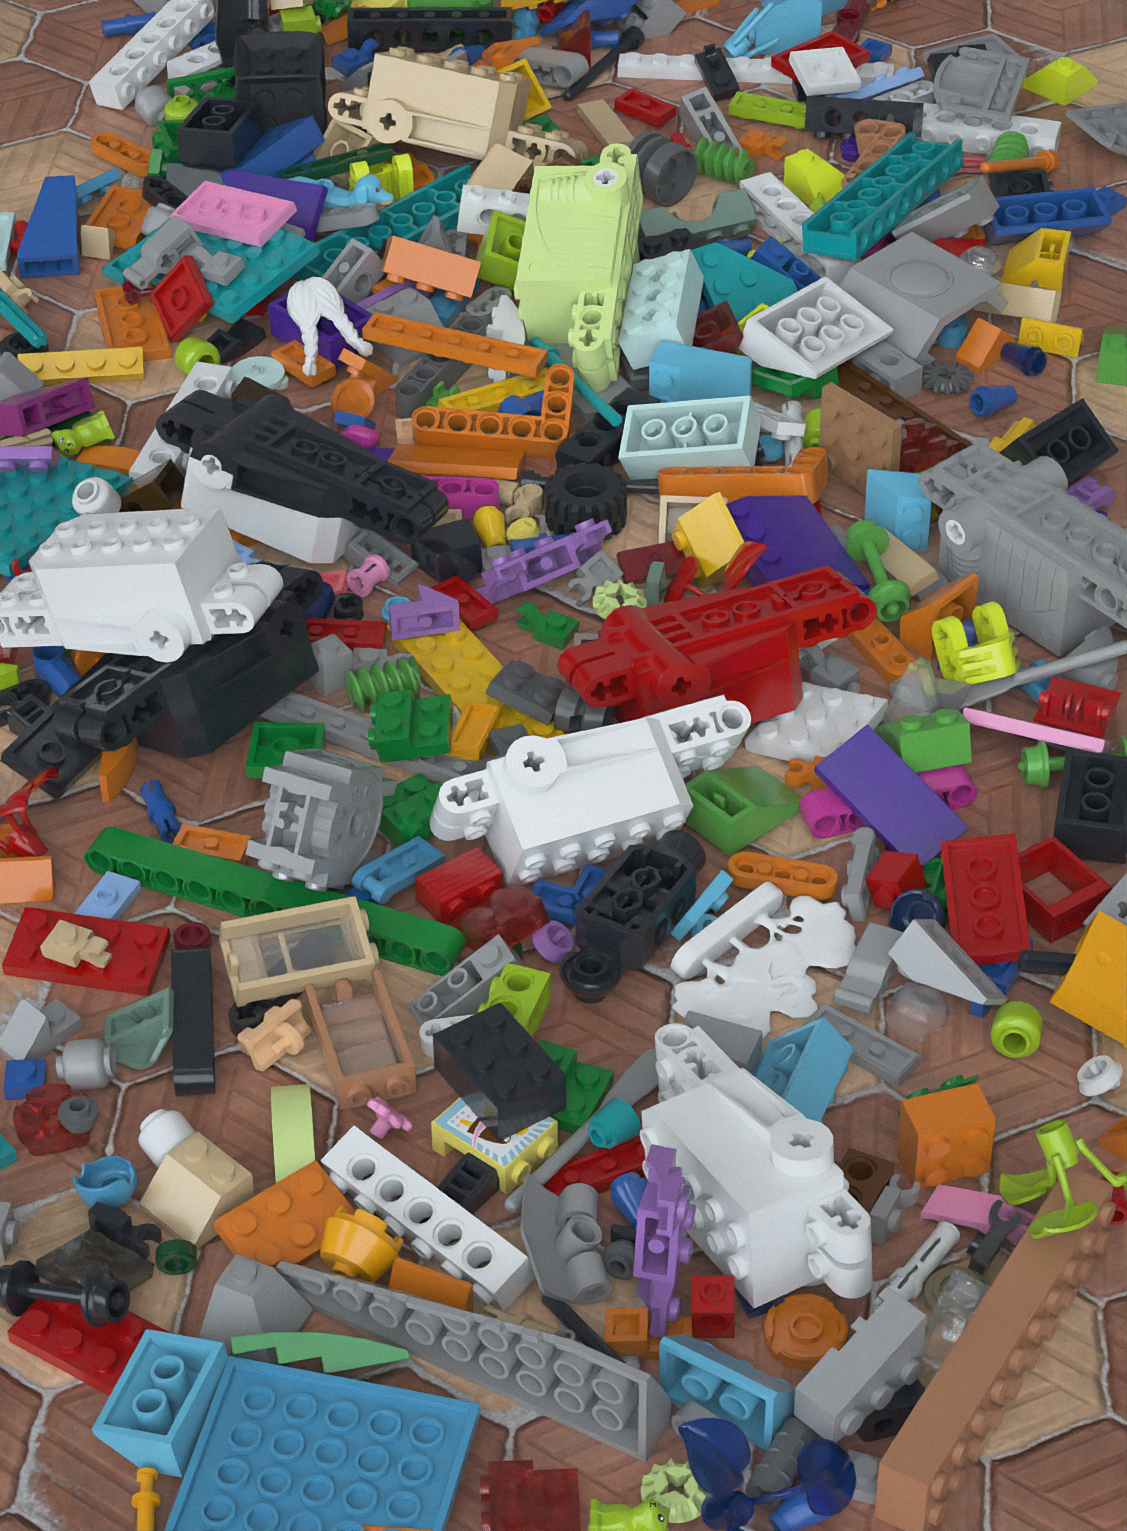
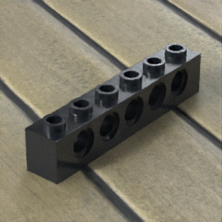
M512 7L349 8L347 17L349 49L355 48L359 51L366 40L374 39L379 42L380 46L373 50H383L385 52L389 51V48H398V46L412 48L414 52H422L424 50L444 52L458 44L463 46L482 45L487 49L494 43L512 40ZM458 29V30H461V31H463V32H461V33H455V32H453V30ZM486 29V30H489L490 32H488V33H483V32H480V30ZM371 30H379V31H381V32H380V33H374V32H372ZM398 30H406V31H408V32H407V33H401V32H399ZM426 30H434L435 32L428 33Z

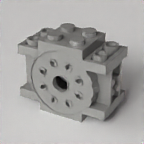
M323 749L286 751L283 765L265 766L262 782L272 784L269 790L270 798L266 801L264 808L266 817L262 822V831H264L265 837L263 839L249 840L245 855L259 859L258 865L261 868L273 871L272 877L284 881H294L295 878L306 881V888L326 892L328 887L344 889V885L352 884V878L358 869L381 856L380 851L370 848L376 838L382 817V796L395 794L397 780L383 777L384 767Z

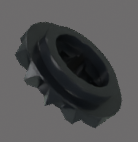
M20 332L10 334L0 342L1 356L4 352H9L17 359L18 354L46 353L49 351L48 344L46 346L41 345L37 349Z

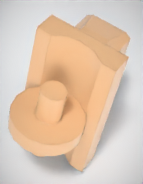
M291 999L282 1007L273 1006L265 1013L263 1022L255 1029L247 1027L238 1034L237 1039L242 1052L250 1055L256 1070L263 1072L287 1052L291 1055H296L304 1049L303 1039L311 1033V1029L302 1016V1005L299 1000Z

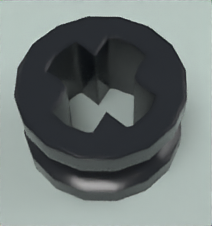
M344 593L334 598V619L360 621L363 619V599L359 595Z

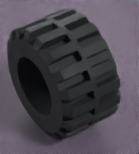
M582 462L577 465H566V468H559L555 471V474H551L547 478L548 482L545 483V522L548 529L554 531V535L577 532L575 525L592 518L595 524L608 520L612 532L604 537L603 540L605 541L611 539L612 535H618L621 532V528L625 527L627 519V483L618 471H613V468L609 466L603 467L598 463L587 464V462Z

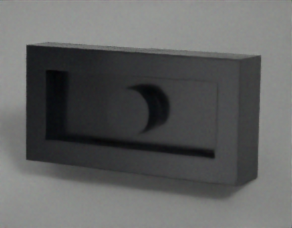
M713 43L704 46V52L694 55L696 66L714 101L735 96L737 91L740 92L738 82L721 47L716 48Z

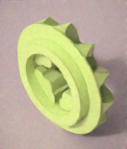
M620 578L616 583L606 580L602 587H596L593 596V607L596 613L603 619H606L613 610L620 607L616 596L623 597L624 603L622 606L633 605L640 608L647 606V599L644 598L643 589H636L633 582L623 584Z
M670 1458L666 1465L659 1466L654 1463L651 1472L648 1475H643L640 1491L641 1500L643 1502L646 1499H653L670 1509L668 1515L669 1523H684L694 1520L705 1512L711 1501V1483L708 1482L704 1469L697 1470L693 1468L690 1460L685 1464H678ZM668 1482L676 1487L683 1484L684 1495H680L677 1491L668 1493Z

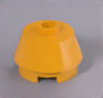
M339 1206L333 1217L326 1219L320 1257L332 1269L333 1273L375 1283L393 1267L396 1257L399 1258L398 1253L404 1241L401 1237L397 1236L393 1240L386 1234L385 1229L388 1224L378 1217L358 1208L354 1215L347 1214V1210L343 1206Z

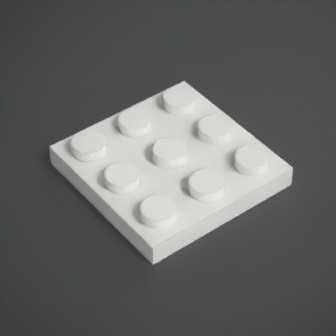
M802 682L803 699L794 711L761 720L744 740L746 751L790 761L791 758H798L813 763L815 756L827 757L865 725L868 724L874 730L889 712L888 699Z

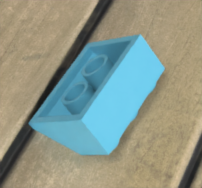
M822 1017L770 1039L752 1075L801 1112L807 1119L823 1123L822 1117L827 1106L835 1098L834 1091L840 1078L848 1069L847 1063L854 1048Z
M146 1329L92 1427L93 1434L139 1468L151 1467L158 1470L160 1474L183 1478L228 1360L224 1343Z
M687 1334L664 1336L659 1342V1385L670 1396L671 1403L682 1407L688 1401L696 1402L736 1428L747 1441L763 1449L769 1448L774 1439V1434L778 1433L786 1419L796 1418L794 1415L795 1388L781 1378H774L754 1368L747 1361L737 1360L717 1350L712 1344L699 1341Z

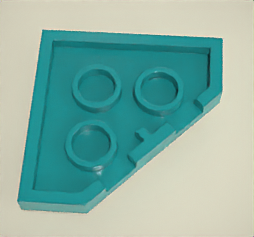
M717 242L691 250L704 276L702 292L711 312L714 314L721 335L726 333L761 303L771 307L798 292L792 279Z

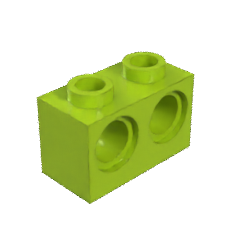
M506 963L500 977L495 976L493 978L489 999L486 1004L481 1003L477 1013L501 1002L533 1038L551 1001V973Z

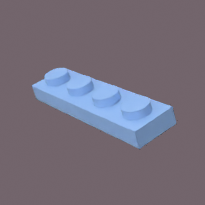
M907 66L894 72V76L887 78L886 74L873 79L869 85L865 86L861 82L860 91L843 94L833 93L826 97L872 99L915 81H920L925 75L921 67L910 70Z

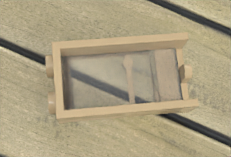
M356 896L221 922L219 943L237 1007L246 1006L249 1002L304 992V985L312 983L313 989L333 986L341 979H347L349 982L363 979L366 981L372 980V970H374L375 965L379 964V955L376 944L374 942L369 943L366 933L369 931L368 916L365 909H359Z

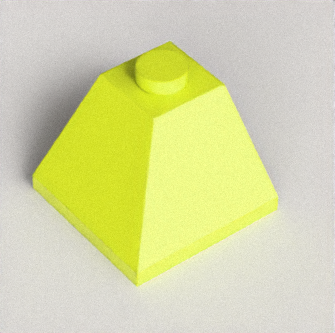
M1061 56L1027 77L1023 88L1066 106L1098 85V79L1084 65L1074 62L1071 58Z
M808 148L785 157L784 185L807 205L817 198L818 192H821L825 201L828 202L842 190L841 181L845 175Z

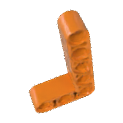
M555 364L547 370L541 416L433 406L419 407L413 412L411 417L413 440L418 445L525 451V457L555 459L558 447L569 439L574 399V372L571 367L565 364ZM553 410H560V411H562V412L555 413V412H552V411H553ZM425 425L431 426L429 428H422ZM460 428V429H463V430H461V431H454L453 429ZM487 431H492V432H495V433H493V434H486L485 432H487ZM524 434V435H527V436H525V437H518V436H516V435ZM550 437H556V438H559V439H557V440H551V439H548V438H550Z
M821 447L802 449L798 451L789 466L663 468L657 471L659 502L661 495L710 497L720 492L722 498H727V504L746 496H807L813 504L819 499L829 483L827 449Z

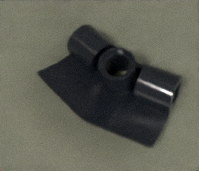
M217 0L215 42L224 68L234 67V48L238 37L251 34L252 30L257 33L270 32L268 29L269 0ZM232 76L228 81L231 87L235 86V76Z

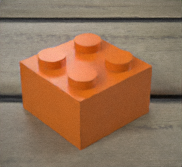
M978 1083L901 1100L896 1155L912 1187L915 1181L920 1182V1188L938 1186V1184L967 1177L973 1178L990 1172L996 1117Z

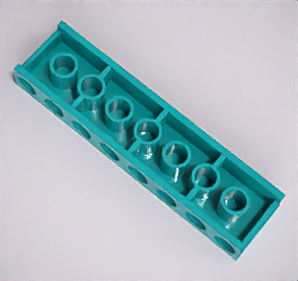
M909 132L802 223L803 252L857 261L964 166L962 139H956L951 144L916 140L915 133Z
M465 164L377 210L380 219L370 225L341 229L316 242L321 254L295 274L296 276H294L295 280L298 282L311 277L322 278L352 238L373 249L377 254L375 248L382 246V239H388L392 235L418 243L433 215L439 217L445 231L457 230L463 184L466 185L473 175L471 173V166Z

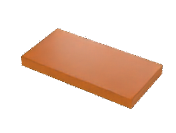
M149 283L147 288L154 287V285ZM122 286L93 290L106 349L142 347L144 362L172 358L167 332L151 295L142 296L138 303L130 304L125 300L124 294L126 292L123 291Z
M397 444L388 462L421 475L516 480L525 462V451Z

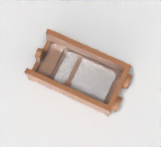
M379 968L372 970L373 992L352 996V987L349 980L341 979L335 984L336 1000L318 1003L312 983L304 985L306 1012L315 1032L340 1111L367 1105L370 1098H375L376 1096L383 1100L417 1093L415 1064Z

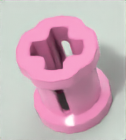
M377 554L368 555L361 567L348 572L346 581L355 594L366 597L372 592L373 586L389 578L390 568L381 556Z

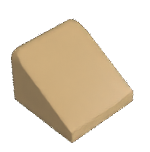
M81 225L82 256L112 260L116 231L108 228Z

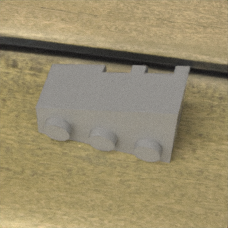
M888 1286L878 1295L882 1303L867 1321L859 1316L851 1325L852 1330L856 1333L841 1350L837 1351L834 1347H831L795 1387L794 1415L831 1445H834L845 1435L850 1436L854 1434L869 1414L875 1409H883L890 1402L896 1391L905 1384L911 1385L923 1371L924 1365L922 1360L927 1315Z

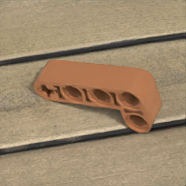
M865 119L855 124L854 131L860 157L842 179V189L906 136L903 124L876 119Z

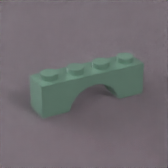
M746 188L718 194L712 206L711 215L700 221L681 220L673 216L664 206L641 211L637 240L687 228L701 244L714 243L717 239L733 236L734 238H742L751 232L757 217Z

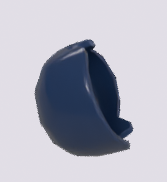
M912 889L901 893L892 903L888 925L892 929L904 932L914 919H935L944 929L945 913L943 906L933 893L923 889Z

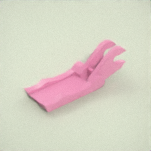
M938 1184L922 1210L920 1218L932 1219L937 1222L947 1221L951 1224L972 1227L986 1235L991 1228L988 1221L991 1206L995 1201L1001 1200L1003 1204L998 1212L1001 1220L1010 1221L1017 1211L1022 1213L1018 1227L1006 1238L1017 1246L1029 1227L1028 1223L1031 1224L1036 1214L1014 1205L1006 1204L1002 1196Z

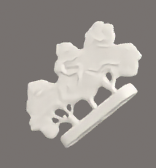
M770 881L763 883L692 937L677 951L671 962V970L683 979H691L707 967V978L701 981H687L675 985L674 996L677 1002L673 1004L672 1008L684 1018H686L689 1010L762 1031V1039L771 1031L769 1024L771 1011H780L783 1014L789 1015L792 1019L810 1017L818 1009L816 1001L812 999V995L816 993V982L806 974V969L809 966L835 969L848 966L856 948L854 944L856 939L855 927L844 920L846 910L840 906L839 902L823 904L811 896H798L790 904L791 914L789 917L770 918L782 904L783 892ZM796 916H801L804 919V921L797 922L794 921L793 918ZM787 924L801 927L802 930L798 934H791L778 929V926L780 925L785 928L788 926ZM760 925L770 930V941L761 948H750L741 941ZM775 933L782 935L781 941L776 940ZM733 946L739 949L734 965L728 967L714 963L716 959ZM717 974L725 980L724 984H719L715 981Z

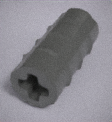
M789 1418L784 1421L778 1433L774 1434L772 1443L768 1449H765L763 1458L755 1466V1471L746 1484V1494L756 1505L762 1506L767 1510H775L783 1502L786 1495L790 1494V1488L795 1480L800 1477V1471L805 1463L809 1462V1456L817 1444L818 1434L800 1419Z

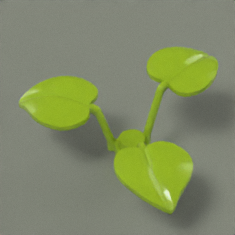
M1065 1119L1049 1122L1038 1128L1035 1132L1046 1158L1047 1169L1021 1175L1001 1173L1000 1193L1004 1202L1009 1205L1021 1204L1044 1195L1049 1190V1187L1055 1186L1059 1179L1066 1202L1065 1209L1049 1212L1036 1219L1028 1230L1030 1236L1034 1239L1079 1229L1089 1224L1097 1216L1098 1208L1093 1201L1074 1206L1065 1169L1078 1163L1077 1155L1079 1152L1114 1187L1124 1186L1127 1191V1170L1119 1173L1117 1176L1112 1174L1089 1150L1083 1137L1074 1139Z

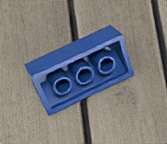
M1095 187L995 197L999 208L993 214L994 219L982 226L985 232L986 245L997 246L1003 243L1021 242L1040 228L1071 231V236H1086L1088 234L1100 233L1111 224L1112 218Z

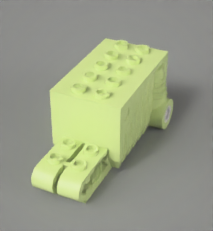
M619 143L606 146L602 150L600 163L594 166H535L514 285L515 299L520 300L518 309L519 320H524L528 343H530L533 337H539L545 343L569 344V347H574L572 354L573 368H578L579 376L596 392L605 390L611 381H617L622 351L618 340L633 265L640 262L637 239L643 204V190L641 178H639L637 154H631L628 146Z

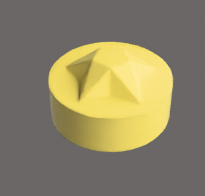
M525 517L516 520L509 526L506 537L508 541L510 539L538 537L541 530L533 518Z

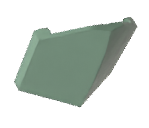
M170 987L105 1016L104 1041L107 1046L114 1048L116 1063L135 1070L150 1068L157 1062L173 1032L174 991Z

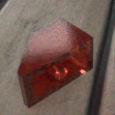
M584 10L572 24L565 27L557 35V46H552V49L581 54L587 60L589 69H591L590 10Z

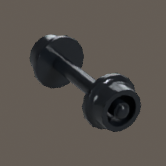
M18 1260L12 1265H2L0 1267V1308L6 1309L7 1313L15 1317H21L39 1299L81 1305L82 1316L86 1324L94 1328H101L108 1323H119L122 1321L130 1306L131 1296L127 1283L122 1279L115 1278L109 1271L100 1270L94 1272L86 1281L84 1288L41 1283L36 1266L27 1260Z

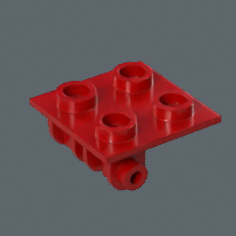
M1053 676L1047 690H1041L1039 694L1038 704L1040 706L1033 721L1103 739L1122 692Z

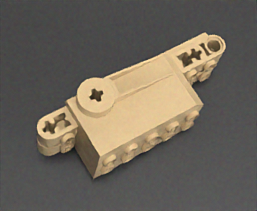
M398 46V48H389L387 52L376 53L370 86L354 87V90L334 94L328 103V111L335 120L361 126L362 129L367 130L368 134L382 143L400 141L478 160H483L494 143H499L532 160L534 169L535 166H545L554 160H558L565 154V151L578 160L588 157L586 145L578 139L569 137V132L553 129L552 132L541 131L542 126L537 124L525 123L523 125L531 85L530 80L523 78L524 74L507 71L506 73L497 72L495 67L487 65L471 66L468 61L460 59L444 60L441 59V55L425 52V54L414 53V49ZM360 104V107L357 109H355V107L353 106ZM537 145L536 149L529 151L530 147Z

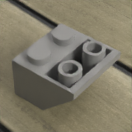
M639 0L629 8L631 12L619 21L616 19L614 21L623 31L630 26H637L643 31L646 40L670 34L687 12L675 0Z

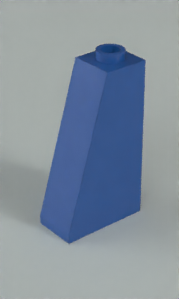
M313 115L269 128L253 143L235 167L224 169L219 175L223 183L225 182L228 170L276 178L278 170L291 167L322 144L325 139Z
M75 175L45 177L17 253L21 279L80 275L78 193Z

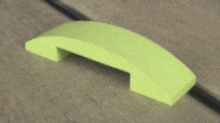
M310 1084L271 1087L276 1183L315 1160Z

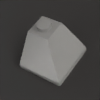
M236 1253L215 1283L198 1338L223 1342L228 1357L234 1356L279 1365L276 1361L274 1347L232 1354L229 1337L270 1332H302L313 1315V1308L273 1267Z

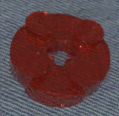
M51 1083L36 1087L25 1095L26 1101L20 1107L17 1104L14 1109L13 1121L16 1135L19 1141L27 1146L28 1152L33 1156L39 1157L46 1154L65 1152L73 1148H81L86 1146L91 1140L93 1128L85 1133L77 1134L69 1132L59 1120L49 1122V1116H58L60 1105L68 1098L74 1096L89 1097L82 1090L81 1094L71 1091L68 1084Z

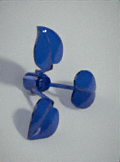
M721 1418L695 1419L678 1426V1430L685 1443L691 1472L700 1488L710 1494L704 1499L701 1507L703 1521L710 1529L745 1531L740 1529V1527L746 1525L752 1518L755 1505L803 1493L807 1495L810 1510L819 1516H831L840 1513L846 1508L853 1497L856 1487L854 1464L851 1461L850 1455L831 1440H812L801 1448L797 1458V1473L803 1483L802 1485L749 1497L742 1491L735 1490L744 1482L743 1475L740 1472L748 1466L751 1459L750 1446L742 1430L734 1423Z

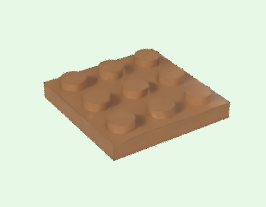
M830 382L822 387L819 447L827 449L829 473L866 496L868 469L899 472L902 424Z

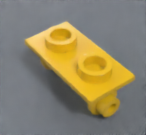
M1022 317L1018 342L1020 343L1019 347L1078 358L1080 345L1084 342L1085 333H1082L1083 328Z

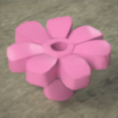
M376 1096L368 1101L367 1106L374 1110L378 1117L369 1130L376 1137L383 1140L391 1127L404 1129L408 1133L413 1128L409 1117L390 1107L382 1098Z

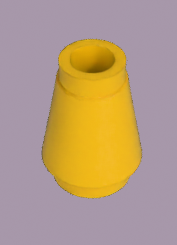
M485 506L478 509L474 514L472 525L485 547L506 545L503 513L494 506Z

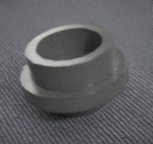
M87 1096L68 1098L58 1109L60 1123L69 1132L77 1134L91 1130L99 1116L97 1103Z
M619 1239L608 1244L601 1254L606 1271L611 1276L621 1280L635 1278L633 1276L635 1244L625 1239Z

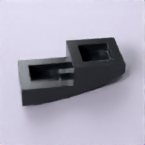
M240 318L227 332L218 328L206 341L212 343L217 348L220 354V362L226 363L252 350L266 338L264 328Z

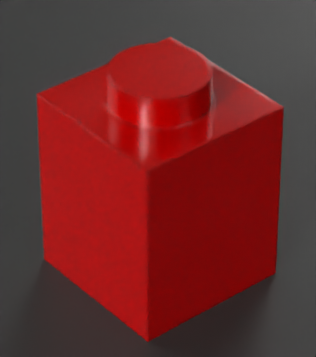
M885 851L865 878L874 907L891 909L892 903L901 893L912 889H923L927 884L918 854Z

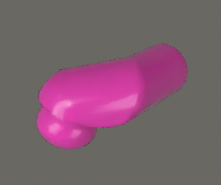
M357 424L351 425L339 433L364 448L374 447L380 440L377 431Z

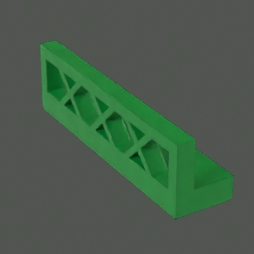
M234 67L166 79L167 93L174 98V87L186 85L190 88L186 95L198 103L205 96L235 99V86L231 87L227 84L231 77L235 76ZM213 80L217 83L212 91L204 92L200 89L206 81Z

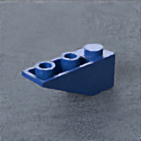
M772 236L750 258L792 279L798 291L821 279L817 273Z

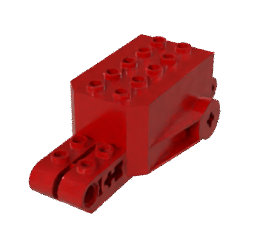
M826 565L751 588H738L645 608L633 605L621 606L613 610L606 617L602 629L598 630L599 639L565 650L559 657L557 668L562 677L590 707H615L614 717L619 723L724 695L726 701H737L747 707L751 715V724L794 711L803 699L799 648H811L825 640L844 638L852 632L868 627L876 617L877 607L871 598L856 587L841 572L835 571L832 567Z

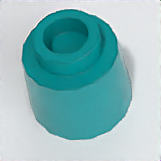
M613 1098L590 1119L588 1136L595 1146L612 1149L639 1135L641 1127L638 1115L626 1101L620 1098Z

